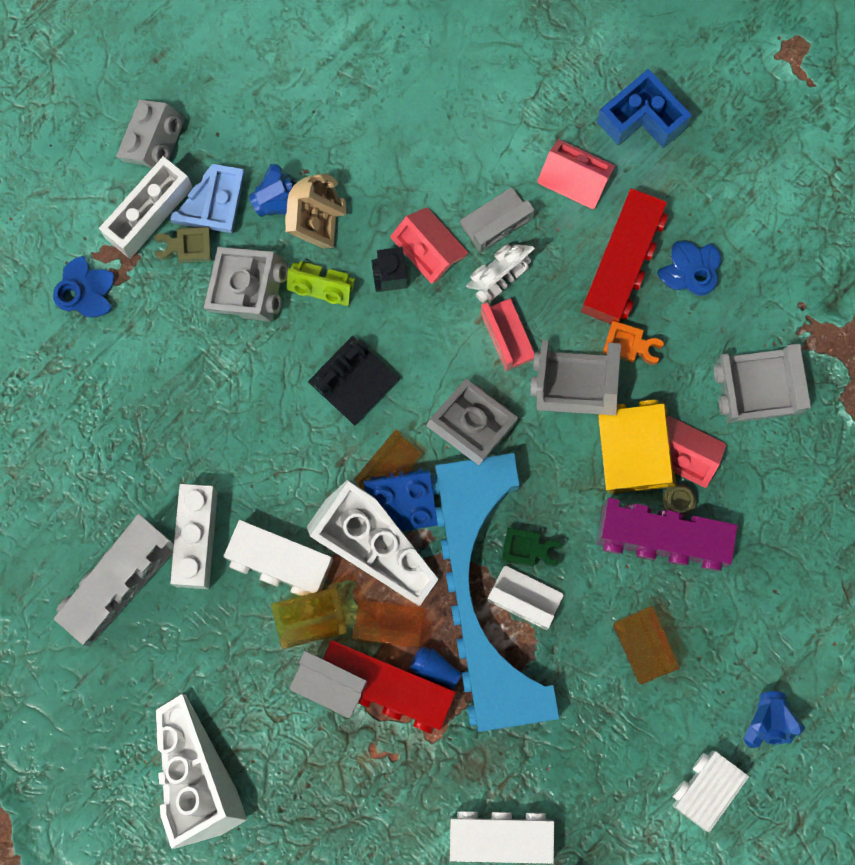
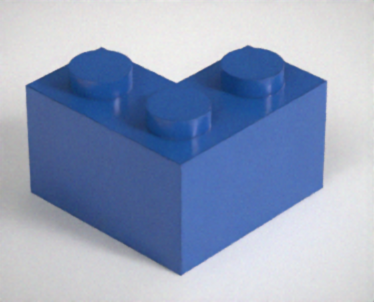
M647 69L600 109L597 123L617 145L623 142L640 126H643L660 146L664 148L687 128L692 115L659 79Z

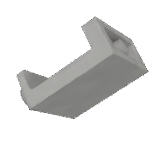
M542 340L541 352L534 353L533 371H538V377H532L530 396L537 399V410L616 415L621 343H608L607 356L550 352L549 340Z
M800 344L787 345L783 350L729 356L728 353L721 354L717 364L713 366L715 382L721 383L722 396L718 398L719 410L721 415H726L727 424L805 414L811 408Z

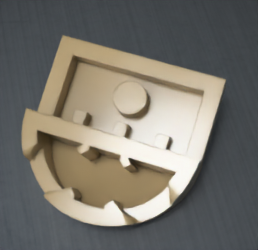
M329 174L312 175L301 179L292 187L287 201L285 232L323 249L334 248L336 217L346 215V202L344 198L338 197L335 189L338 182L334 177Z

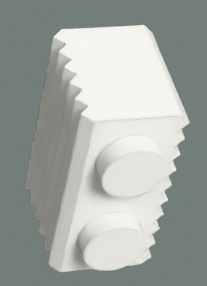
M711 751L709 755L703 753L692 768L696 774L689 783L684 780L672 796L676 799L673 807L709 833L749 778L747 774L715 751Z

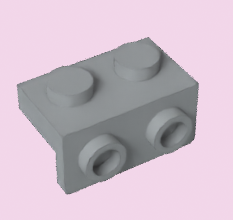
M139 100L116 157L125 163L143 165L150 169L163 156L169 160L185 121L184 116L167 103Z

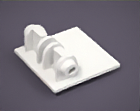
M518 244L504 245L494 254L496 258L488 266H480L470 275L472 280L465 286L469 289L479 290L475 295L483 304L487 300L491 302L502 292L500 287L503 289L508 287L502 279L503 276L510 283H513L515 281L514 278H518L529 268L528 264L531 262L528 254L535 248Z

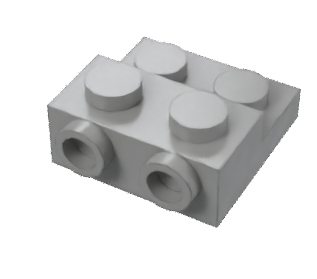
M217 247L204 309L212 313L238 315L243 319L272 322L273 314H277L281 308V297L278 295L280 282L284 283L287 279L288 267L285 264V259L271 251Z
M465 379L429 419L426 426L480 466L486 457L508 435L518 417L511 413L506 406L499 404L487 395L482 388Z

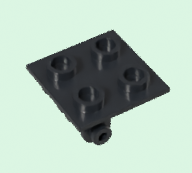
M352 335L308 383L355 426L400 379L368 350V346L361 339L357 340Z

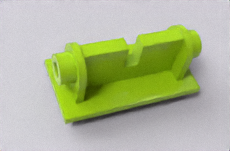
M301 260L299 263L293 262L291 269L288 268V291L295 292L301 296L322 299L331 304L349 306L350 292L355 284V278L350 277L349 273L328 269L326 277H320L322 272L321 266L309 264Z

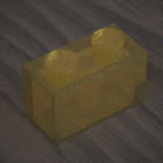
M336 587L271 603L281 650L346 634L344 614Z

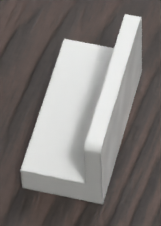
M504 566L487 601L548 630L563 598V594L508 566Z

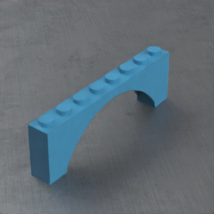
M510 453L486 457L480 466L472 460L435 465L436 474L430 475L433 495L439 494L441 507L435 508L438 527L445 526L446 539L440 540L443 560L450 559L452 572L446 573L449 593L455 592L457 605L451 606L454 626L461 625L462 638L456 639L459 659L466 658L468 672H462L465 693L471 692L473 705L467 706L470 726L477 725V731L482 732L559 719L554 685L543 686L528 678L497 652L479 625L470 597L469 564L477 536L487 517L497 504L510 491L518 490L520 486L515 455Z

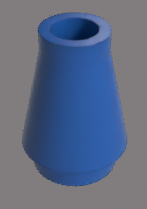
M423 645L414 656L409 669L415 672L416 676L446 686L451 690L461 676V672L455 669L433 647L428 649Z

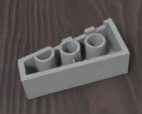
M138 514L113 546L104 554L96 567L83 577L79 583V588L74 594L67 596L56 609L58 613L53 619L83 646L90 647L171 557L174 542L150 521Z

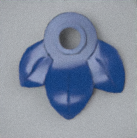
M675 242L672 247L673 264L658 270L657 273L660 280L673 290L688 289L697 296L708 295L716 288L718 282L716 271L721 264V256L718 249L713 244H708L699 250L690 242ZM698 276L707 277L704 281H697L695 279Z
M83 256L75 258L63 269V279L54 288L53 300L64 311L71 312L77 310L83 316L92 318L105 315L112 308L103 296L112 288L114 274L106 270H89L87 261ZM68 292H75L73 300H65V295Z

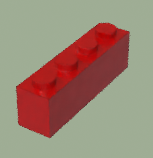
M630 188L581 313L609 324L612 321L619 322L620 318L627 320L634 301L628 299L632 288L639 290L646 273L640 270L644 259L647 261L651 260L657 243L652 241L655 231L662 233L669 214L663 212L666 201Z
M330 640L323 660L368 682L358 704L368 708L371 702L384 707L382 714L399 721L402 715H405L415 720L413 727L432 734L434 728L441 730L456 692Z

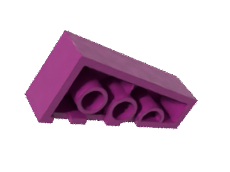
M607 498L602 505L596 545L603 546L604 552L623 554V550L634 551L637 558L656 560V555L669 557V563L688 566L689 561L702 563V569L718 572L722 571V567H728L732 564L737 532L736 524L698 516H692L691 520H684L685 515L670 510L658 511L657 515L651 514V509L646 505L635 503L633 505H625L623 508L619 507L620 500Z

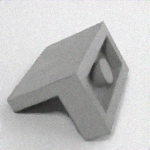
M509 188L461 219L460 225L479 253H482L533 220L535 210L528 200L522 202L515 190Z
M304 651L299 661L301 665L290 685V690L346 718H350L368 682Z

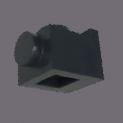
M403 247L377 250L378 259L371 260L375 291L382 292L407 288Z

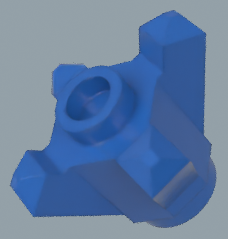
M270 164L260 185L255 188V192L249 195L250 202L260 217L287 213L288 195L296 182L290 174L281 173L282 168L277 164Z
M778 691L765 692L760 695L756 714L746 732L744 741L750 748L760 747L763 740L767 744L772 745L788 744L796 736L800 735L806 727L791 709V704L787 701L785 693Z

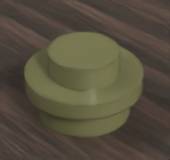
M678 484L676 487H670L663 495V507L665 511L679 512L686 517L696 506L695 494L685 485Z

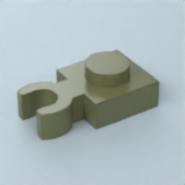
M209 227L177 229V238H171L164 233L154 236L156 243L168 244L166 250L155 252L158 260H168L173 255L178 254L179 263L212 262L211 230Z

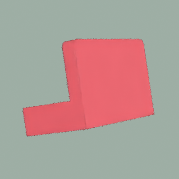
M558 139L547 156L537 182L548 189L594 209L615 169V165Z
M427 207L407 215L390 236L398 247H403V253L431 284L437 282L452 264L464 259L468 255L467 250Z
M511 298L490 307L488 302L482 304L480 314L505 371L533 361L534 351Z
M667 416L673 472L706 488L721 462L726 444L671 416Z

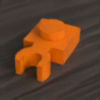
M612 321L602 354L607 355L608 343H621V360L633 363L636 355H639L645 363L657 365L659 358L651 356L648 349L650 347L662 349L664 342L657 338H651L647 341L642 340L644 330Z

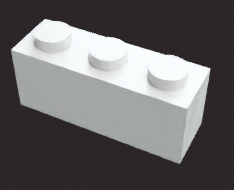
M163 156L100 226L99 230L105 239L131 259L193 189L188 176Z
M180 484L170 581V584L175 587L209 590L218 491L213 486Z
M241 520L238 521L223 556L231 561L230 568L244 574H248L249 569L261 574L259 580L276 587L279 586L280 582L292 586L291 593L308 600L311 594L319 597L334 561L328 555Z
M458 811L457 817H450V861L554 864V821L546 819V813L529 812L526 813V819H512V812H492L491 818H478L477 811Z

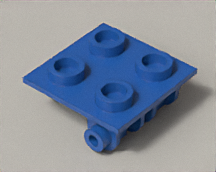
M419 468L416 471L406 472V475L399 471L400 476L393 477L392 472L389 473L390 477L388 478L386 476L374 478L370 476V480H364L365 491L376 498L401 531L438 525L429 470L423 471L422 468Z

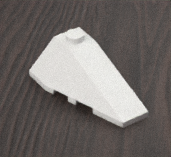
M346 480L323 502L307 526L310 537L418 606L422 604L438 581L437 576L376 498L349 480Z
M181 694L156 710L158 750L162 753V772L159 773V784L163 785L164 804L160 805V815L171 848L176 849L221 836L247 821L237 789L187 696Z

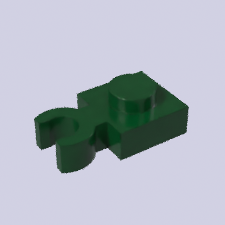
M507 528L501 561L534 567L535 560L538 558L545 565L555 567L558 566L559 561L550 559L547 551L550 548L561 549L562 543L551 540L541 544L539 543L540 533Z

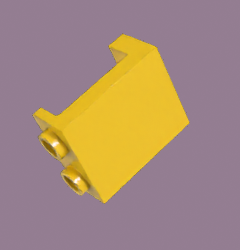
M645 400L639 402V407L626 408L625 404H617L616 415L598 414L606 490L610 494L676 487L667 424L668 411L664 403L659 404L658 400Z

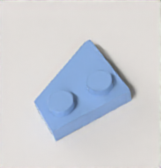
M212 164L203 175L202 181L187 195L188 199L178 211H174L171 215V222L197 228L209 227L210 230L233 234L245 176L244 169Z

